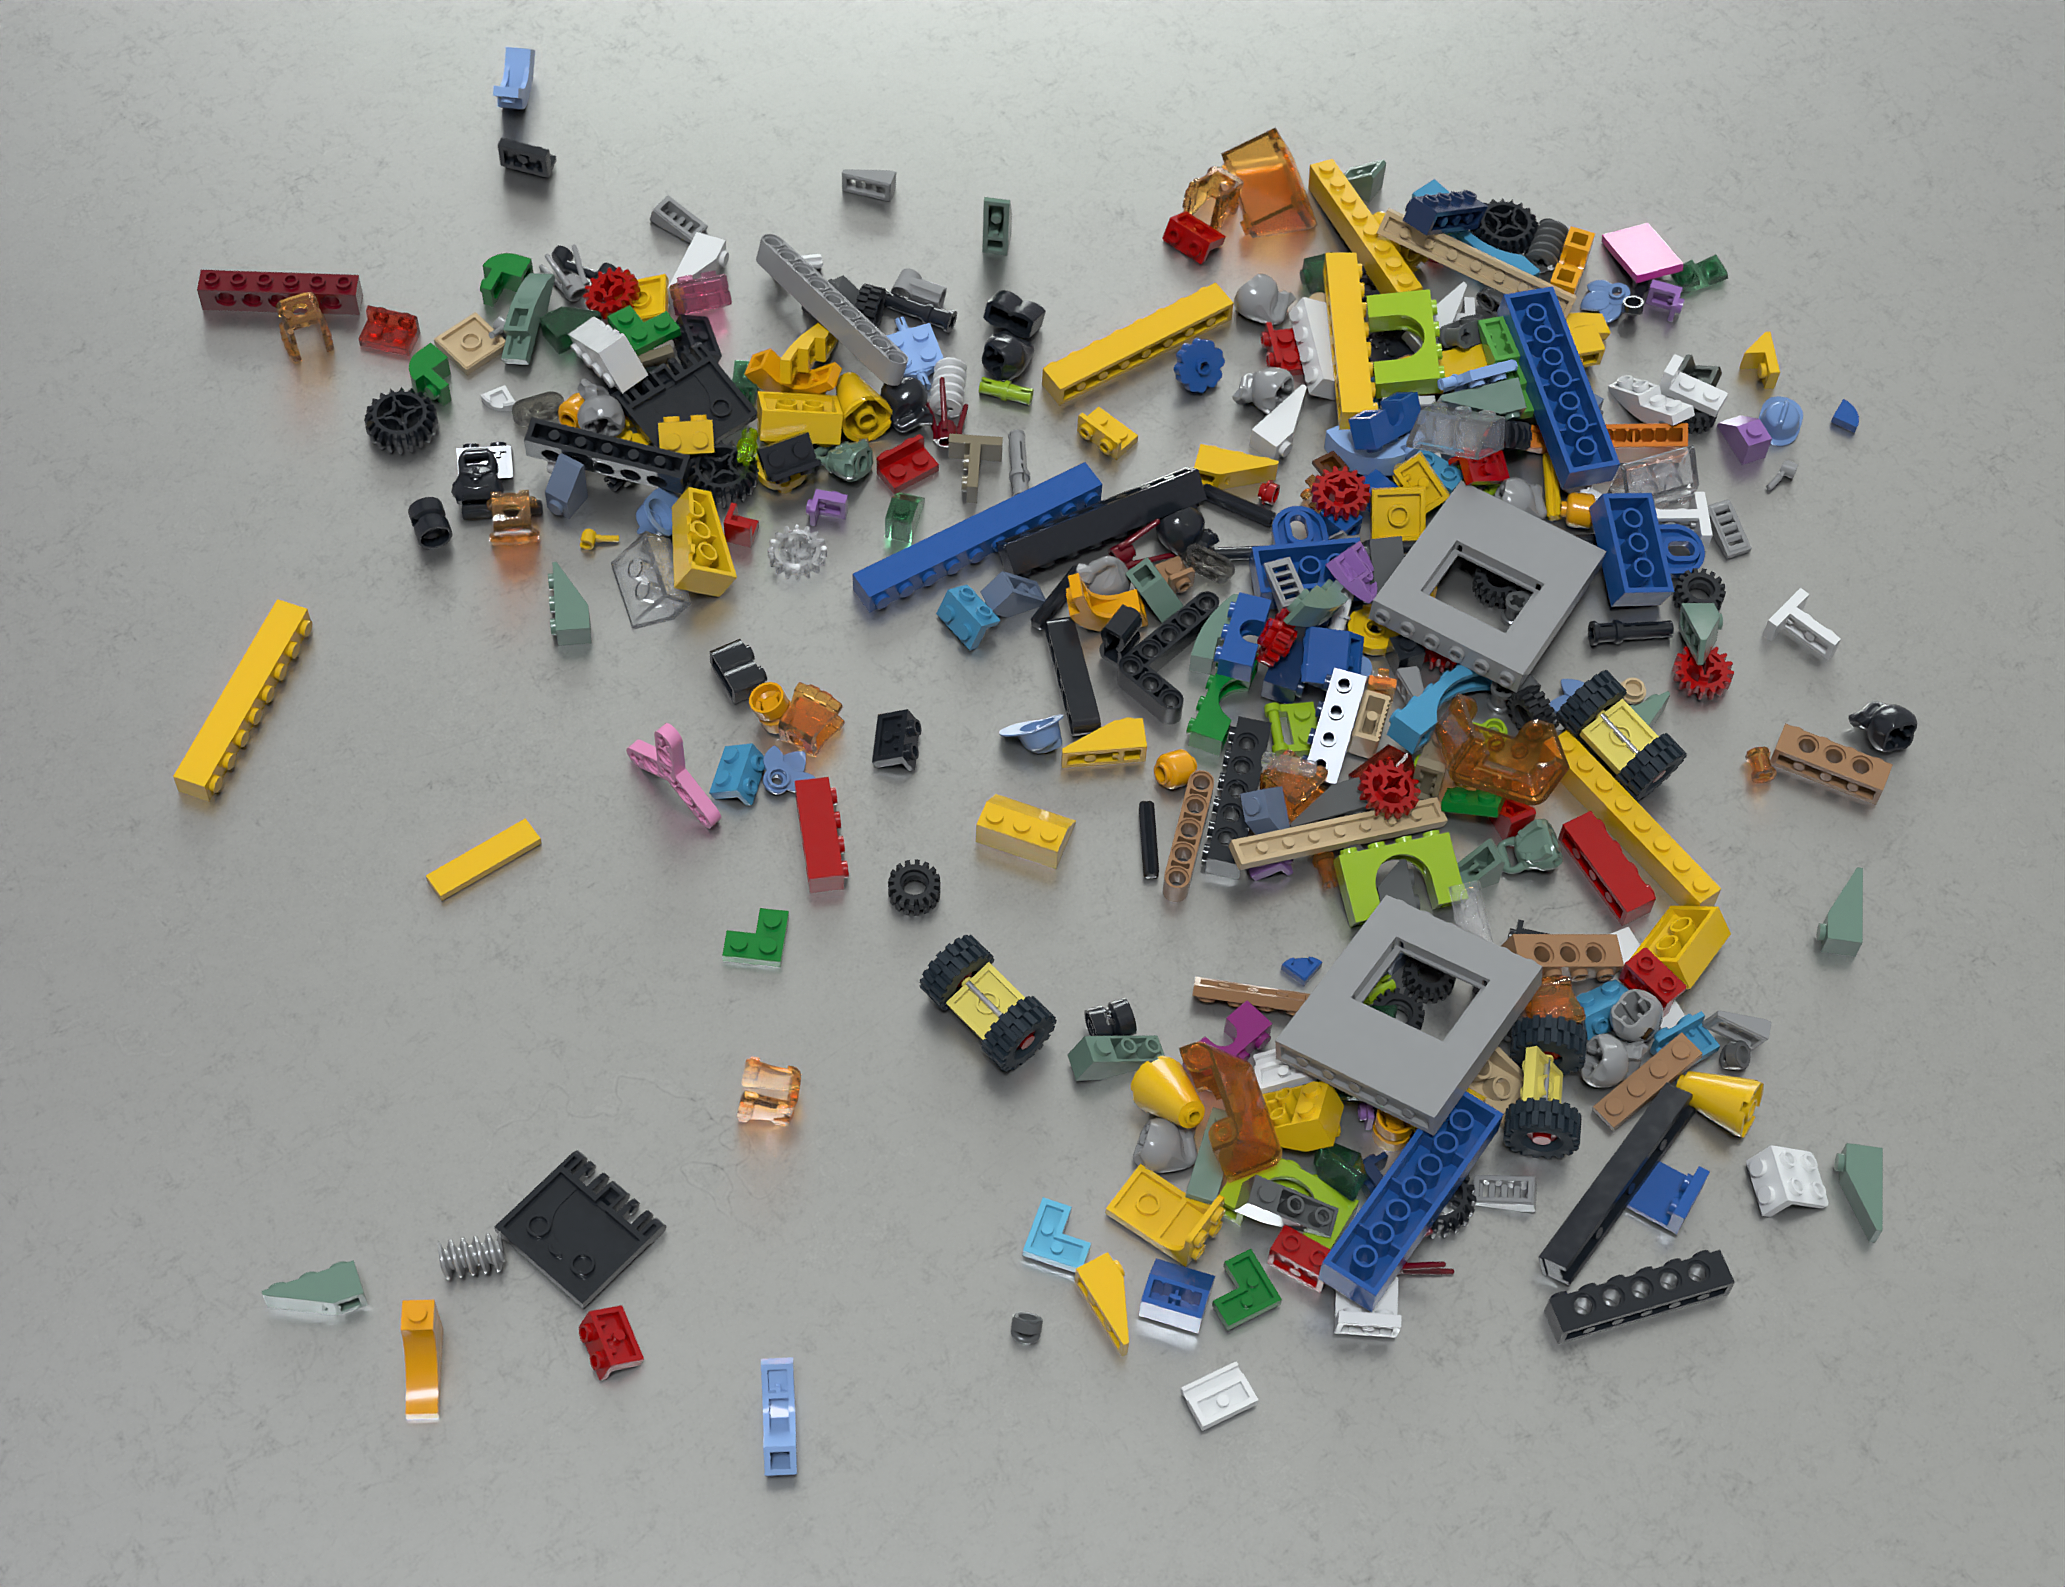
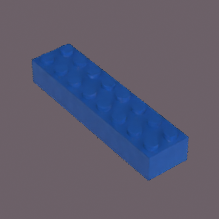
M1554 287L1504 294L1497 310L1498 317H1504L1520 354L1519 365L1527 381L1526 392L1533 406L1535 418L1562 490L1612 481L1620 466V462Z
M1465 1091L1434 1136L1418 1128L1322 1262L1318 1279L1372 1312L1498 1132L1503 1113Z

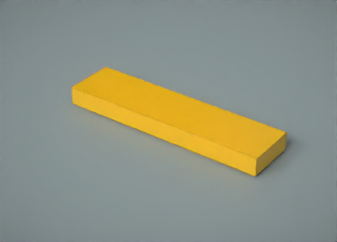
M525 818L427 874L426 879L441 901L542 844L541 838Z

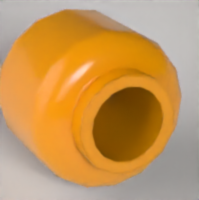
M574 393L559 406L558 417L561 424L581 429L577 414L585 399L579 393Z
M1572 492L1568 495L1567 501H1561L1560 517H1565V523L1568 527L1588 529L1593 526L1589 508L1596 501L1595 496L1589 493Z
M1183 749L1160 755L1154 766V775L1157 782L1168 789H1176L1187 785L1190 775L1197 771L1195 758Z

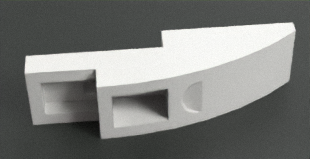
M1631 375L1619 377L1617 382L1608 385L1610 393L1631 414L1646 424L1667 423L1674 426L1695 416L1693 405L1661 395L1660 386L1649 383L1647 380H1640Z

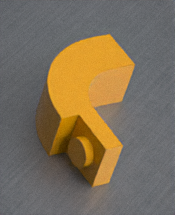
M769 348L753 354L744 373L750 381L765 392L825 395L827 391L833 390L838 384V377L842 368L836 362L816 369H810L809 373L798 372L791 384L780 383L781 357Z
M1079 573L1068 576L1070 587L1066 588V598L1069 615L1080 626L1101 632L1103 627L1123 604L1136 609L1140 613L1142 618L1141 627L1148 625L1144 601L1137 589L1115 595H1099L1091 592L1086 587Z

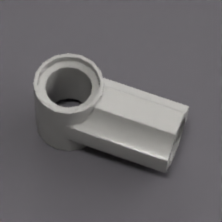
M906 268L901 271L891 292L920 303H935L937 307L941 308L947 288L923 280L918 272Z

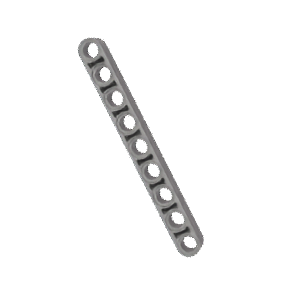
M764 234L760 241L756 262L882 382L893 386L901 384L908 363L907 355L781 237L775 234Z

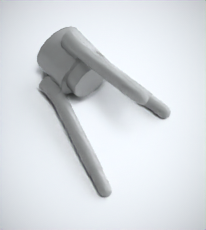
M573 244L572 250L579 277L575 276V274L565 276L549 254H545V258L561 279L560 282L555 277L554 284L567 300L577 301L587 293L585 286L589 285V281L585 276L577 246ZM539 265V269L544 274H552L544 265Z

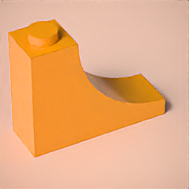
M435 1299L402 1300L401 1334L406 1370L405 1415L407 1419L439 1418L443 1348L442 1322Z

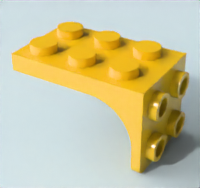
M1140 1163L1106 1207L1105 1214L1187 1267L1192 1259L1197 1261L1206 1248L1204 1243L1208 1237L1214 1238L1223 1225L1221 1219L1226 1209L1223 1208L1225 1198L1220 1194L1211 1205L1185 1197V1192L1153 1171L1146 1169Z

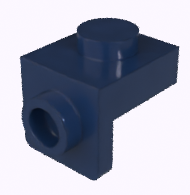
M1385 1151L1377 1156L1371 1154L1360 1163L1357 1179L1361 1183V1189L1367 1198H1369L1384 1177L1380 1171L1385 1168L1388 1159Z

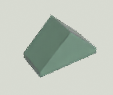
M1382 159L1350 167L1344 173L1359 197L1368 203L1371 202L1382 188L1386 162Z
M1489 838L1457 863L1465 894L1499 883L1505 861L1493 839Z

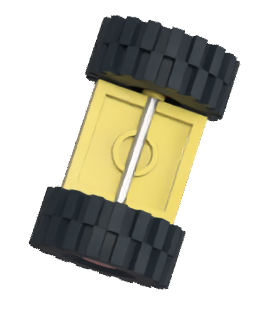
M1608 670L1601 671L1599 674L1594 675L1591 680H1587L1581 688H1578L1566 700V703L1562 704L1555 718L1576 739L1581 736L1617 774L1616 780L1638 802L1640 799L1645 798L1647 794L1652 793L1656 787L1658 788L1665 779L1667 780L1671 773L1676 771L1678 766L1683 763L1687 753L1668 733L1658 736L1624 701L1627 690Z
M963 935L962 938L958 937L954 940L953 944L949 943L946 945L943 952L940 951L934 961H930L928 964L929 968L924 970L922 974L924 977L920 979V988L941 1009L947 1010L950 1008L982 1040L981 1049L1003 1071L1009 1072L1010 1069L1014 1070L1018 1065H1023L1027 1058L1033 1057L1035 1055L1034 1052L1043 1047V1042L1051 1036L1049 1033L1054 1031V1025L1057 1023L1056 1017L1035 996L1024 997L992 965L994 963V956L972 935Z
M1538 1014L1533 1015V1019H1530L1528 1016L1524 1017L1522 1021L1518 1020L1515 1022V1026L1512 1027L1510 1058L1523 1069L1524 1082L1520 1090L1521 1099L1517 1100L1516 1104L1511 1103L1506 1108L1503 1141H1505L1507 1147L1511 1146L1512 1151H1520V1155L1527 1156L1531 1154L1532 1158L1538 1159L1539 1156H1545V1159H1552V1156L1563 1158L1564 1154L1570 1156L1573 1154V1151L1577 1152L1579 1149L1582 1115L1578 1113L1576 1107L1570 1108L1569 1103L1564 1102L1561 1104L1563 1075H1569L1570 1071L1574 1073L1579 1071V1068H1583L1586 1061L1587 1031L1584 1030L1581 1024L1576 1025V1021L1572 1019L1566 1021L1563 1016L1552 1018L1551 1014H1546V1017H1541Z

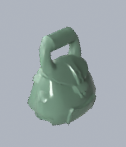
M865 439L852 443L844 442L836 447L819 446L814 449L816 457L821 460L822 465L829 472L848 482L863 478L871 471L870 469L874 463L872 458L873 451Z
M1535 819L1522 830H1519L1515 837L1506 838L1497 845V849L1505 861L1503 872L1508 874H1516L1531 869L1541 871L1553 870L1563 862V855L1556 833L1546 819ZM1506 846H1514V852L1519 863L1511 867Z

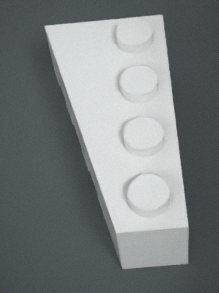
M592 317L568 334L573 342L570 347L579 359L582 358L589 368L592 367L599 378L603 377L610 388L615 386L621 393H624L648 376L626 336L623 333L620 334L616 329L613 330L608 324L605 325L604 322L596 317Z

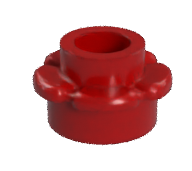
M1273 480L1261 484L1258 498L1262 500V505L1266 503L1270 505L1275 504L1279 496L1280 485L1275 484Z

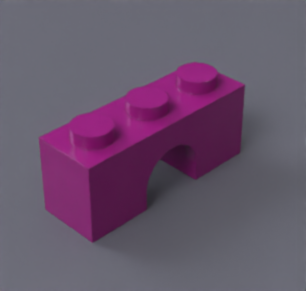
M1245 1001L1226 1018L1224 1032L1232 1039L1233 1043L1227 1046H1218L1212 1043L1206 1036L1203 1037L1184 1054L1182 1064L1184 1070L1206 1091L1214 1085L1220 1086L1228 1078L1229 1072L1236 1066L1238 1068L1242 1067L1249 1060L1250 1054L1255 1049L1261 1050L1271 1040L1272 1023L1250 1002Z

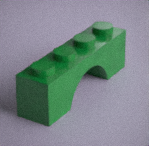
M1257 659L1250 682L1219 675L1217 672L1215 675L1210 674L1205 690L1208 692L1205 697L1200 696L1196 706L1197 717L1196 719L1191 717L1186 729V733L1190 734L1188 746L1220 757L1229 736L1232 720L1222 711L1219 703L1223 698L1232 693L1249 691L1258 671L1259 662H1257ZM1218 663L1215 664V669H1218Z

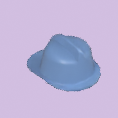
M1771 397L1762 406L1758 419L1761 420L1772 438L1771 445H1789L1795 441L1799 434L1803 420V411L1795 401L1787 397Z
M661 488L654 490L637 509L636 520L639 528L636 532L638 534L645 533L650 538L672 535V506L679 498L672 491Z
M1059 714L1046 719L1013 724L1000 730L999 735L1006 737L1018 736L1024 747L1029 751L1038 754L1046 753L1060 748L1063 741L1058 721L1063 718V715Z

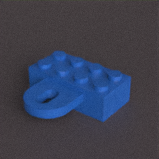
M1603 493L1589 508L1597 545L1606 551L1602 568L1611 607L1661 605L1674 593L1671 578H1679L1687 570L1692 573L1693 568L1699 569L1704 562V545L1693 530L1679 524H1659L1652 493ZM1668 546H1684L1689 550L1690 556H1674L1669 552Z
M1291 506L1283 509L1276 515L1271 530L1273 545L1254 546L1251 549L1249 569L1254 595L1272 600L1270 609H1278L1263 564L1287 557L1291 558L1304 589L1306 588L1311 591L1316 585L1321 588L1328 579L1334 582L1336 578L1329 571L1326 564L1359 542L1360 537L1329 540L1325 521L1319 513L1304 506ZM1293 521L1302 522L1305 526L1307 538L1303 540L1296 539L1292 534L1290 523ZM1282 566L1272 570L1274 573H1278L1287 569L1286 566ZM1289 576L1277 578V581L1280 582L1288 580L1290 578ZM1284 586L1281 587V590L1283 591L1293 588V586ZM1291 594L1284 597L1285 599L1296 597V595ZM1354 595L1352 602L1363 601Z

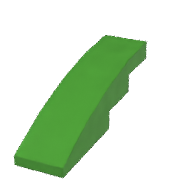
M1504 317L1478 320V329L1488 366L1512 359L1517 362L1518 369L1506 373L1507 378L1504 380L1519 378L1527 407L1519 419L1533 417L1534 409L1526 392L1527 381L1519 365L1520 354Z

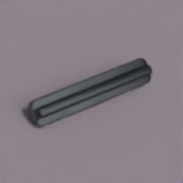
M1210 484L1203 486L1207 501L1268 527L1272 526L1276 517L1274 511Z
M540 499L464 504L461 511L463 520L540 516L543 514V504Z
M1077 566L1071 567L1032 616L1031 625L1034 628L1044 629L1045 620H1051L1067 600L1066 588L1070 587L1068 576L1076 574Z
M1141 801L1139 803L1143 876L1147 879H1155L1159 876L1155 807L1152 801Z

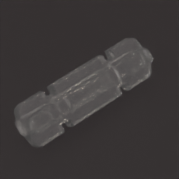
M1268 751L1264 752L1261 758V767L1273 770L1275 767L1276 771L1295 775L1303 773L1302 776L1310 778L1315 777L1317 772L1316 761L1305 759V762H1303L1302 758L1279 754L1278 757L1276 753Z

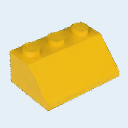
M757 391V431L760 441L771 444L803 432H809L813 444L821 447L840 445L843 413L837 395Z
M995 794L986 801L976 824V842L1057 869L1075 827L1076 820Z
M1670 905L1632 957L1643 948H1648L1687 986L1686 989H1691L1717 952L1722 948L1731 932L1719 906Z

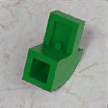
M502 253L489 258L483 264L484 278L480 284L484 305L494 307L504 289L517 292L528 274L534 273L532 259L514 253Z
M430 342L416 352L409 362L412 388L415 393L426 392L431 400L436 399L442 406H445L452 401L449 384L444 380L451 374L448 357Z

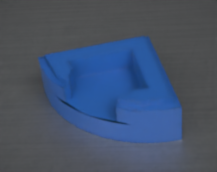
M1843 399L1831 422L1855 433L1859 424V415L1855 407Z
M1314 957L1290 958L1281 965V970L1305 986L1322 967V961Z

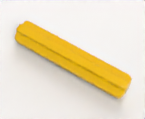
M1546 452L1543 455L1547 518L1549 521H1559L1562 518L1560 517V483L1549 453Z

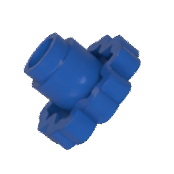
M1195 338L1192 344L1184 343L1177 352V364L1174 366L1176 380L1184 383L1185 389L1203 393L1207 386L1215 387L1222 378L1220 368L1224 366L1225 359L1222 350L1216 348L1213 341Z

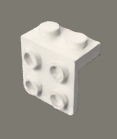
M1770 1145L1746 1160L1762 1216L1772 1217L1791 1204L1821 1209L1828 1206L1826 1189L1820 1177L1817 1161L1811 1152Z

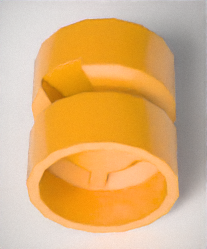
M766 682L757 686L752 691L749 697V704L766 731L779 734L789 730L794 725L797 713L780 685L774 682Z
M1378 1109L1372 1127V1138L1379 1148L1385 1151L1396 1152L1402 1150L1407 1145L1414 1126Z

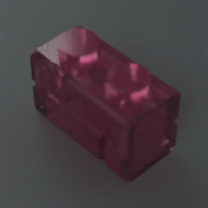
M714 270L701 273V278L693 279L692 275L678 277L677 283L671 284L669 287L675 315L692 314L732 305L727 276L725 274L716 275Z

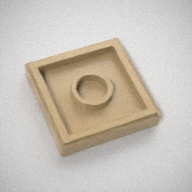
M475 312L434 338V343L468 376L503 353L506 340L501 335L490 338L489 333L494 329Z

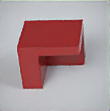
M731 503L724 520L726 542L751 548L759 529V520L738 516L737 504Z

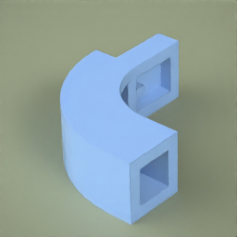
M506 47L502 83L500 86H493V96L498 97L497 107L524 109L526 107L533 81L535 50Z
M1338 425L1326 430L1324 449L1327 453L1334 451L1346 463L1350 471L1357 470L1358 474L1369 475L1377 469L1384 476H1390L1395 474L1393 469L1396 464H1402L1421 449L1423 437L1416 430L1399 437V440L1394 443L1385 444L1382 446L1383 449L1381 451L1367 453L1366 450H1355L1351 430H1339Z
M793 1357L761 1359L765 1476L797 1474Z

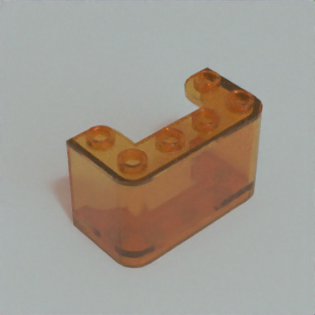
M1458 693L1434 729L1451 780L1526 805L1535 806L1545 802L1570 768L1554 724L1542 720H1532L1521 728L1516 737L1472 723L1478 712L1477 703L1471 697Z

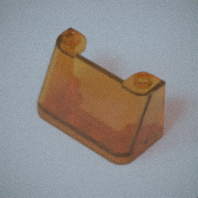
M1276 127L1221 153L1224 164L1221 165L1222 171L1227 179L1231 177L1235 183L1245 213L1242 215L1243 221L1240 224L1246 236L1250 234L1252 238L1309 230L1317 226V221L1294 157Z
M1194 1042L1180 1047L1179 1051L1182 1060L1188 1068L1197 1092L1200 1093L1208 1090L1213 1093L1216 1100L1222 1099L1228 1117L1213 1123L1208 1135L1213 1152L1228 1183L1278 1164L1282 1157V1148L1250 1062L1203 1042Z

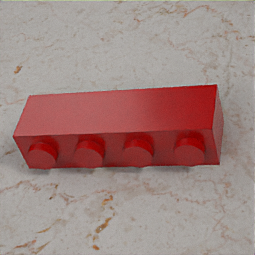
M829 777L795 781V797L809 893L844 890V878H849L847 860H841V853H845L843 836H838L837 829H841L840 812H834L833 808L834 804H838L836 787L830 788Z
M1589 811L1564 823L1558 840L1621 926L1650 913L1656 900L1652 887L1645 884L1639 876L1637 867L1632 862H1629L1622 853L1620 844L1607 833L1603 821L1599 818L1597 819L1593 812Z

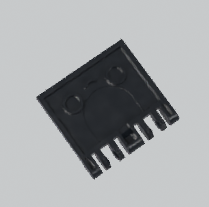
M697 342L690 346L689 350L685 349L681 352V357L688 366L686 370L672 357L667 360L668 366L662 363L647 372L648 379L645 377L638 382L645 395L641 396L634 386L624 393L618 390L611 394L620 403L623 412L647 442L657 448H660L658 423L664 422L663 417L680 416V421H691L690 415H707V420L713 421L714 445L757 419V410L701 342Z
M575 1150L497 1223L494 1228L497 1234L501 1231L502 1238L584 1309L649 1244L654 1243L665 1232L667 1226L657 1217L652 1219L654 1215L649 1210L644 1211L630 1224L627 1220L637 1211L640 1203L635 1198L630 1199L627 1203L630 1194L615 1181L608 1183L610 1177L603 1172L586 1186L583 1182L593 1174L596 1165L592 1161L587 1162L588 1158L579 1150Z

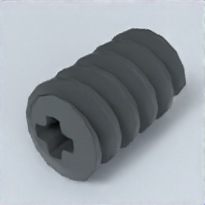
M1550 218L1540 220L1537 232L1534 234V239L1525 256L1527 260L1540 270V274L1545 273L1547 270H1553L1556 267L1569 232L1565 224Z

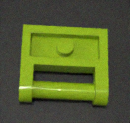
M1272 702L1264 706L1265 717L1269 718V722L1272 723L1273 757H1302L1304 754L1309 756L1312 746L1307 744L1311 728L1317 729L1318 725L1317 717H1315L1314 702L1282 705ZM1283 717L1287 719L1291 744L1289 745L1284 742L1280 718Z

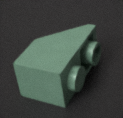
M1148 557L1125 573L1162 624L1183 607V604Z

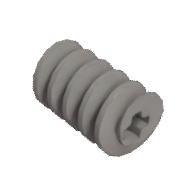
M501 1231L498 1232L497 1241H493L491 1235L487 1233L484 1243H481L478 1236L474 1235L472 1245H468L465 1237H461L459 1247H456L453 1240L449 1239L447 1249H443L440 1241H438L440 1266L447 1280L452 1278L453 1270L456 1271L460 1278L464 1277L466 1268L469 1269L472 1276L477 1274L478 1266H481L485 1274L489 1273L491 1264L494 1265L497 1272L502 1271L505 1254Z

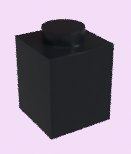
M1398 635L1389 638L1385 657L1395 676L1396 670L1399 668L1417 666L1419 671H1421L1426 652L1421 644Z

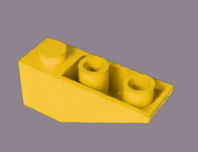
M1200 444L1194 468L1199 470L1203 486L1210 484L1223 490L1276 480L1279 461L1268 457L1245 454L1241 451H1231L1213 445Z

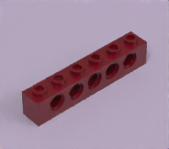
M201 270L197 287L202 310L360 315L363 300L359 275Z

